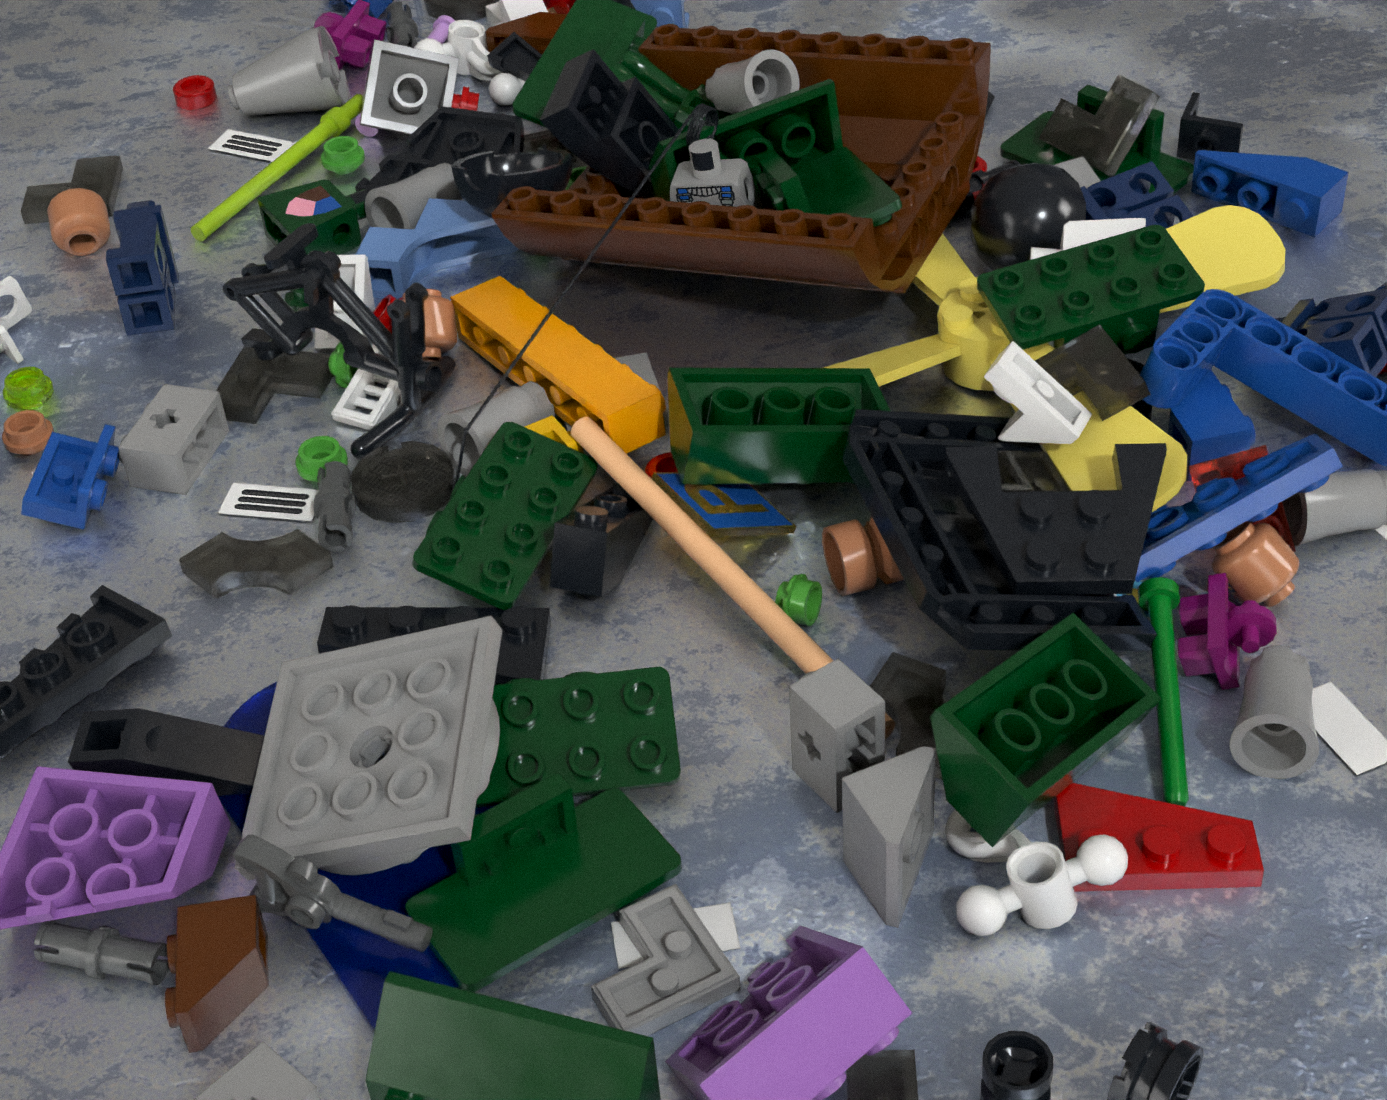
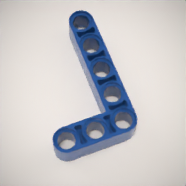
M1206 290L1155 341L1135 384L1137 394L1147 404L1163 409L1174 408L1215 366L1376 463L1387 467V384L1224 290Z

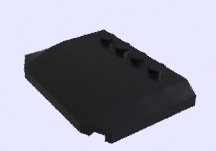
M856 409L849 427L842 460L918 608L966 650H1021L1074 613L1112 651H1149L1157 633L1133 595L1013 594L984 542L985 533L975 514H969L961 499V488L955 477H949L945 470L944 457L946 447L997 446L1003 492L1050 491L1036 469L1043 453L1040 444L1001 441L998 439V436L1011 417Z

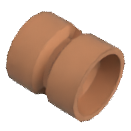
M872 516L865 526L857 519L823 528L822 545L826 565L831 580L841 596L874 588L878 577L886 585L904 580Z

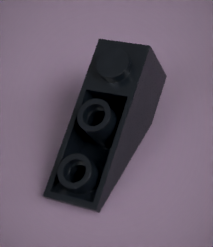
M615 483L607 491L596 495L591 501L575 508L573 512L555 522L550 587L602 597L621 583L653 518L618 483Z
M140 708L83 712L68 763L73 770L212 783L218 796L251 794L265 735Z

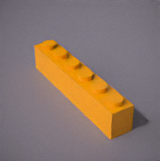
M500 275L450 297L455 307L458 338L504 374L549 313V309L546 306H541L530 298L524 290L515 287ZM551 314L508 374V377L519 386L529 381L538 383L545 390L548 399L553 404L555 414L571 427L580 418L590 417L626 454L666 435L663 417L666 403L661 391L655 385L649 384L632 372L629 366L621 364L606 353L600 345L592 343L581 335L574 326L566 324L554 314Z

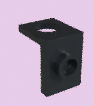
M1193 92L1180 120L1177 157L1195 160V153L1198 150L1240 153L1243 124L1197 116L1200 93Z

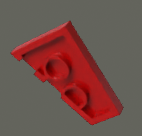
M1077 783L1070 784L1053 798L1060 850L1065 861L1076 857L1081 844L1094 835L1115 837L1123 844L1128 854V868L1124 876L1116 883L1100 886L1085 881L1074 886V892L1261 887L1264 868L1253 821Z

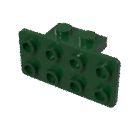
M576 0L513 101V113L518 117L545 127L540 118L567 61L594 49L611 69L615 62H621L627 50L634 49L639 52L638 48L650 36L653 30L657 28L656 18L612 0Z
M1086 85L1078 91L1076 119L1054 111L1044 112L1000 146V155L1003 158L1016 160L1021 165L1032 163L1055 165L1083 156L1100 181L1152 161L1174 189L1173 195L1192 180L1194 169L1193 164L1160 152L1164 112L1091 85ZM1153 184L1150 185L1149 193L1155 191Z
M847 147L833 150L794 170L772 148L755 156L761 171L754 175L755 181L766 202L770 201L774 210L798 209L804 213L826 215L846 213L852 217L872 218L873 227H876L890 220L892 213L900 210L903 206L899 195Z
M1150 225L986 272L977 278L978 292L1010 343L1014 341L1023 350L1054 341L1053 347L1080 368L1090 367L1099 362L1126 354L1138 353L1153 347L1160 309L1197 299L1204 292L1205 287L1204 281L1168 231L1161 225Z
M503 423L468 475H462L459 478L443 511L438 510L433 516L425 538L414 552L412 561L414 569L501 610L513 607L553 544L555 522L573 512L595 477L598 463L590 456L517 423Z
M649 667L605 673L575 672L561 678L543 680L520 678L508 681L505 684L494 685L492 698L499 716V747L490 774L489 784L485 791L477 798L475 808L498 805L517 795L525 787L537 784L557 772L570 784L573 796L599 794L611 788L625 791L669 786L679 781L681 776L670 676L666 669L662 667Z
M557 772L537 784L525 787L517 795L493 808L474 815L471 840L451 844L457 873L411 897L406 903L407 916L411 917L414 921L432 927L433 934L429 947L462 990L476 992L674 878L682 870L681 856L623 791L617 788L607 789L575 807L572 787Z

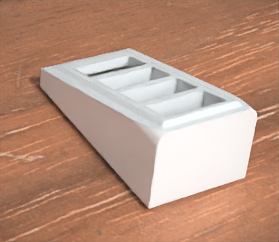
M373 344L372 348L374 352L383 355L380 352V350ZM358 369L331 413L333 420L370 430L388 417L401 404V390L398 387V382ZM378 383H381L387 386L386 388H381L376 385ZM367 395H372L375 397H379V400L376 402L373 400L366 399L365 397ZM358 406L372 410V412L368 415L354 410Z

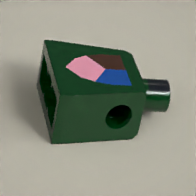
M323 179L257 198L265 235L275 246L299 226L307 223L315 224L318 237L304 248L306 254L317 250L323 253L332 251L336 255H343L358 247L362 241L358 221L367 218L365 198L368 191L366 189L345 196L330 180Z

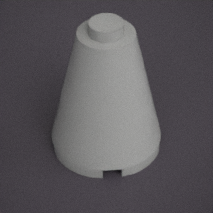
M324 26L312 27L232 76V85L228 86V94L233 107L236 110L241 109L246 116L330 110L333 107H341L350 99L348 81L344 69L339 70L335 57L339 56V53L327 29Z

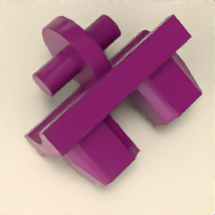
M358 0L345 18L336 13L326 12L322 13L315 21L314 28L324 26L334 41L339 56L335 57L339 70L346 63L364 69L370 60L374 40L384 41L387 22L369 16L370 3L363 0Z
M1226 573L1208 575V593L1180 598L1179 614L1185 635L1191 636L1178 638V656L1186 677L1216 673L1222 690L1240 687V647L1246 653H1255L1260 647L1266 646L1273 641L1277 634L1276 617L1272 611L1264 606H1260L1253 600L1244 601L1240 606L1228 600V578Z

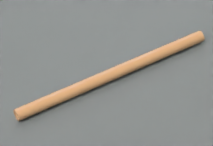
M582 417L574 423L571 428V436L805 674L816 671L834 661L590 417ZM885 712L886 739L893 732L895 721Z

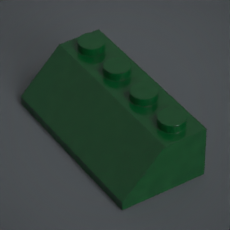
M824 80L718 120L717 131L713 140H716L718 143L720 159H743L746 161L760 198H763L757 186L754 175L761 171L755 156L772 148L794 170L833 150L843 147L833 80ZM703 126L699 140L706 139L710 134L712 135L714 126ZM687 132L678 136L650 175L654 197L670 201V186L678 164L684 161H691L689 148L686 144ZM673 137L658 143L648 166L649 171Z
M669 368L670 450L682 484H696L700 486L711 484L761 485L763 483H799L808 485L812 483L847 482L855 484L842 460L849 427L856 409L890 411L870 368Z
M1072 613L941 705L930 716L946 801L993 847L1123 743L1162 698L1086 624Z
M389 971L384 981L365 1079L371 1100H661L653 1037Z

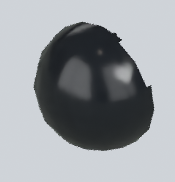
M542 144V147L538 148V152L494 155L492 150L473 154L454 162L451 165L454 182L462 198L473 209L492 218L491 213L510 191L518 187L530 186L535 190L557 192L565 190L572 175L573 157L570 152L547 148V144Z
M1041 163L1018 165L992 176L982 186L972 206L970 237L978 257L993 271L1028 261L1031 247L1060 249L1064 224L1069 221L1086 220V201L1079 183L1063 168Z

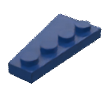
M1314 433L1246 464L1243 469L1245 477L1235 481L1233 478H1215L1196 487L1197 492L1193 496L1192 501L1181 506L1168 507L1166 503L1152 512L1135 581L1139 582L1144 578L1160 577L1174 568L1178 559L1194 550H1207L1218 545L1226 538L1228 531L1242 523L1262 520L1271 515L1278 508V503L1298 492L1307 493L1323 486L1329 480L1330 474L1343 467L1334 448Z

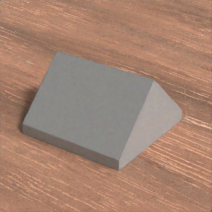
M374 40L363 92L360 125L411 135L440 107L452 106L459 58Z
M926 746L916 748L842 778L843 861L884 923L896 928L899 927L934 831L936 749Z

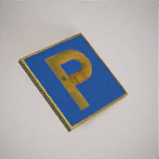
M659 472L652 475L651 479L710 537L794 533L797 526L752 485L711 484L700 486L696 484H682L678 472Z

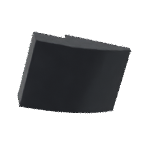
M594 49L565 63L540 118L543 125L575 156L604 177L632 193L635 192L649 173L648 166L658 143L675 136L679 130L636 76L621 83ZM651 177L642 186L637 194L638 196L645 199L654 197Z

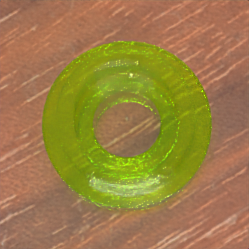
M37 367L16 369L9 373L4 380L3 397L5 403L14 409L23 411L36 410L42 407L54 393L51 379L44 375L43 371Z

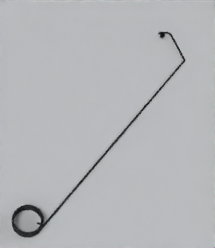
M702 103L691 112L672 138V141L662 152V155L652 166V169L642 180V183L632 194V197L622 208V211L577 271V274L574 275L559 299H557L549 313L527 341V344L524 345L516 359L509 366V369L479 408V411L472 418L471 422L468 423L462 437L454 487L460 477L459 473L461 471L460 467L462 465L466 435L471 425H473L688 122L690 121L686 134L688 148L690 144L700 139L703 126H714L712 135L710 134L706 138L714 139L719 118L717 109Z

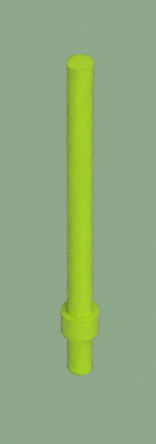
M356 94L341 107H333L320 118V124L191 227V233L194 238L201 242L207 239L330 137H338L350 127L351 120L361 113L363 96Z

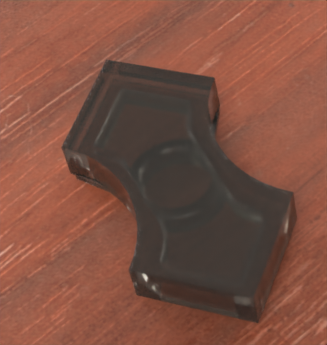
M299 529L281 537L261 541L236 539L221 532L179 559L182 573L214 598H220L235 590L251 587L272 588L291 595L334 567L331 553Z
M892 652L870 687L885 700V712L895 721V727L900 735V741L896 747V756L922 746L936 749L930 716L937 708L944 704L942 696L946 684V670ZM936 749L935 778L942 780Z

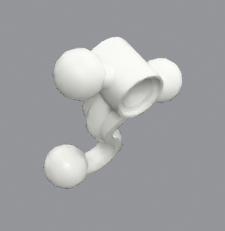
M472 20L452 22L448 28L447 43L441 44L433 38H425L414 47L416 49L458 57L457 74L472 75L480 80L491 81L488 88L489 95L493 102L500 106L512 105L526 82L510 73L496 70L489 65L487 55L490 52H488L485 28L480 23Z
M956 810L948 817L945 827L947 842L956 853L977 862H1007L1006 870L1010 881L1009 885L997 890L986 885L971 886L961 894L956 903L958 922L969 934L977 936L993 935L1002 928L1007 919V914L1018 909L1023 920L1030 926L1038 929L1059 927L1069 921L1076 912L1078 903L1073 889L1074 886L1085 881L1100 886L1113 885L1124 876L1128 868V854L1125 847L1115 837L1108 835L1089 837L1079 847L1077 856L1065 861L1062 851L1056 845L1048 842H1031L1018 829L1013 830L995 846L991 847L978 832H970L972 826Z

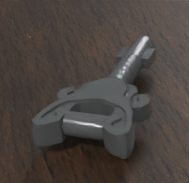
M253 834L247 835L240 841L232 854L243 869L255 875L257 883L249 896L256 895L262 912L289 916L297 924L309 929H317L322 922L328 923L331 922L332 918L380 935L390 942L419 952H424L430 943L433 934L432 927L414 921L411 917L393 910L381 909V907L342 893L331 880L318 874V868L313 863L303 858H294L283 849Z

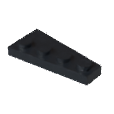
M101 585L90 596L93 606L81 617L78 614L71 613L56 627L60 635L59 638L46 650L33 648L19 661L21 666L20 674L11 682H0V759L10 754L15 746L42 727L57 721L62 713L89 694L104 688L109 680L126 668L148 657L156 647L171 638L172 634L166 620Z
M350 605L326 607L317 641L318 653L321 654L492 616L502 628L494 685H498V683L505 684L508 681L520 678L543 680L551 628L550 608L515 606L507 610H501L499 608H472L469 606L358 607Z

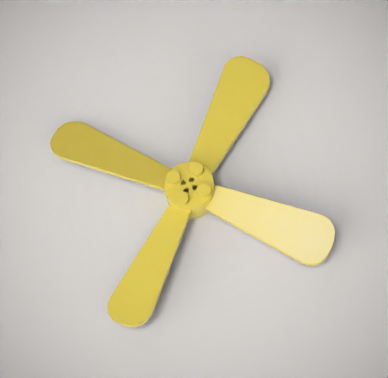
M1233 205L1214 207L1166 228L1204 281V292L1210 289H1219L1236 296L1258 291L1277 283L1285 272L1286 249L1280 237L1260 214L1245 207ZM942 233L912 281L939 306L937 314L939 334L823 368H870L880 387L941 363L946 377L956 384L974 390L994 391L992 384L984 378V375L998 355L1010 344V341L978 292V277L972 274ZM1196 299L1160 309L1159 314L1189 307ZM1049 343L1023 349L1092 413L1079 438L1072 444L1039 443L1043 449L1042 455L1065 491L1117 490L1112 462L1115 444L1166 443L1167 452L1152 512L1165 505L1179 493L1186 481L1187 454L1182 444ZM1010 403L1014 411L1017 412L1019 409L1013 403Z

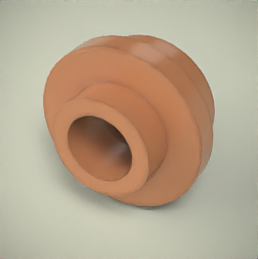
M24 410L7 418L4 423L2 440L5 448L11 453L26 456L35 455L45 449L54 429L51 422L45 419L42 413L35 410Z

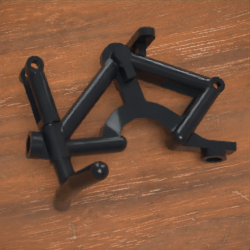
M307 223L299 226L264 256L266 264L256 265L249 263L242 269V277L230 279L222 288L226 297L232 301H237L262 328H253L241 338L244 347L254 348L258 359L271 360L283 353L289 356L298 354L312 341L313 331L311 328H318L327 331L342 343L345 350L343 359L346 364L398 382V387L401 390V404L388 417L351 444V454L357 459H363L405 429L436 398L453 374L456 364L449 356H443L437 361L422 360V354L426 350L424 301L428 298V291L422 284L413 283L405 291V302L396 299L387 307V313L392 320L391 334L342 280L339 271L341 260L334 252L327 251L323 253L314 250L306 254L304 248L318 237L315 224ZM304 288V303L308 304L309 307L299 308L295 312L277 292ZM258 294L283 321L281 326L252 295ZM334 301L383 355L375 353L364 335L334 315Z

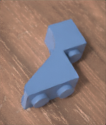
M429 198L415 229L369 227L355 255L365 254L368 257L373 297L383 299L391 294L396 299H399L409 286L419 282L422 278L433 272L513 253L519 249L503 235L493 218L473 209L465 200Z

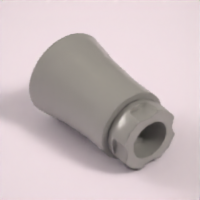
M770 49L761 51L751 58L727 63L717 68L714 75L706 80L705 91L707 99L714 103L717 110L735 114L799 90L800 81L793 61L783 52Z
M442 163L434 167H427L408 178L370 190L365 198V212L370 226L415 229L429 198L462 200V196L454 182L451 165Z
M529 381L519 387L511 386L490 399L489 403L467 431L462 465L460 467L462 475H468L503 423L514 422L524 427L551 415L555 417L554 406L548 399L545 390L538 383ZM486 400L443 414L438 421L437 431L440 445L447 459L456 470L464 429Z
M1387 470L1335 471L1329 475V480L1318 489L1307 493L1298 492L1278 503V508L1273 514L1277 529L1287 545L1296 547L1325 537L1378 529L1382 525H1387Z
M1274 645L1263 648L1260 656L1251 660L1250 668L1245 676L1241 708L1230 737L1229 747L1234 760L1243 769L1256 776L1274 779L1292 778L1309 770L1319 755V743L1313 720V680L1310 675V665L1305 656L1294 653L1289 646Z

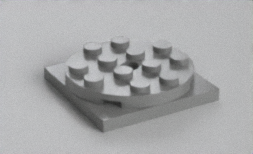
M487 616L282 662L241 841L247 835L253 834L283 849L294 858H303L310 861L318 869L340 875H362L383 871L400 864L411 863L430 847L471 840L476 801L489 784L490 774L499 747V716L492 696L502 628L494 618ZM236 861L234 868L247 880L256 879L254 874L247 872Z

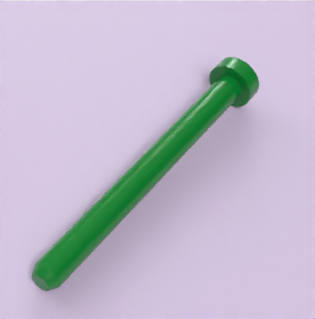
M1155 577L1140 584L1138 587V601L1140 607L1148 612L1149 621L1157 633L1155 640L1151 644L1154 688L1155 692L1162 698L1156 704L1163 798L1166 803L1186 806L1189 800L1172 615V610L1180 603L1179 586L1172 579Z

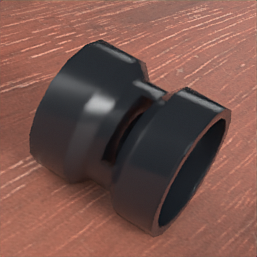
M1008 1031L998 1034L991 1039L983 1051V1078L981 1080L980 1100H1050L1053 1055L1048 1045L1038 1036L1025 1031Z

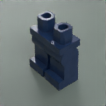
M1152 161L1097 182L1088 188L1085 186L1080 187L1086 201V220L1146 218V227L1161 225L1166 229L1173 226L1175 216L1180 222L1193 217V214L1178 195L1173 196L1174 189ZM1153 184L1155 191L1149 193L1150 185Z
M151 200L129 203L127 209L114 211L113 214L120 248L108 249L106 251V263L115 295L118 296L117 302L126 334L130 336L174 330L176 291L173 283H179V273L161 205H155V202Z
M1387 289L1328 298L1321 301L1317 306L1313 298L1300 300L1286 317L1274 318L1374 377H1377L1387 364Z

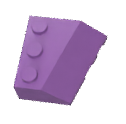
M37 766L0 851V930L173 899L211 878L231 826L213 784Z
M800 925L786 939V942L793 951L786 958L777 960L772 964L770 962L762 963L747 978L750 982L747 988L750 994L741 1004L738 1000H733L719 1007L665 1063L697 1100H823L841 1087L847 1077L845 1071L864 1054L867 1056L874 1055L889 1046L899 1034L897 1026L910 1016L912 1012L863 946Z

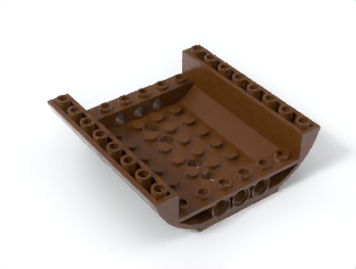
M665 24L655 28L638 48L639 52L646 55L651 63L681 86L691 91L697 89L701 84L706 86V80L714 75L717 68L727 63L751 58L761 51L770 49L783 52L793 61L799 75V90L827 79L833 80L843 147L850 149L897 193L903 206L900 210L892 213L890 220L882 225L873 227L872 218L852 217L846 213L826 215L804 213L798 209L774 210L771 202H766L764 198H760L764 209H757L752 205L733 207L711 205L705 201L692 203L665 201L659 197L645 199L636 195L589 262L905 294L970 190L969 181L977 159L987 108L990 78V43L973 42L969 38H956L944 41L929 40L925 36H912L901 39L885 38L882 34H868L859 37L843 36L839 32H826L820 35L801 34L797 30H784L779 33L759 32L756 28L732 31L719 30L715 26L690 29L679 28L675 24ZM588 165L568 190L557 192L535 190L530 186L518 187L510 191L491 214L503 235L516 248L530 255L585 261L633 193L615 184Z

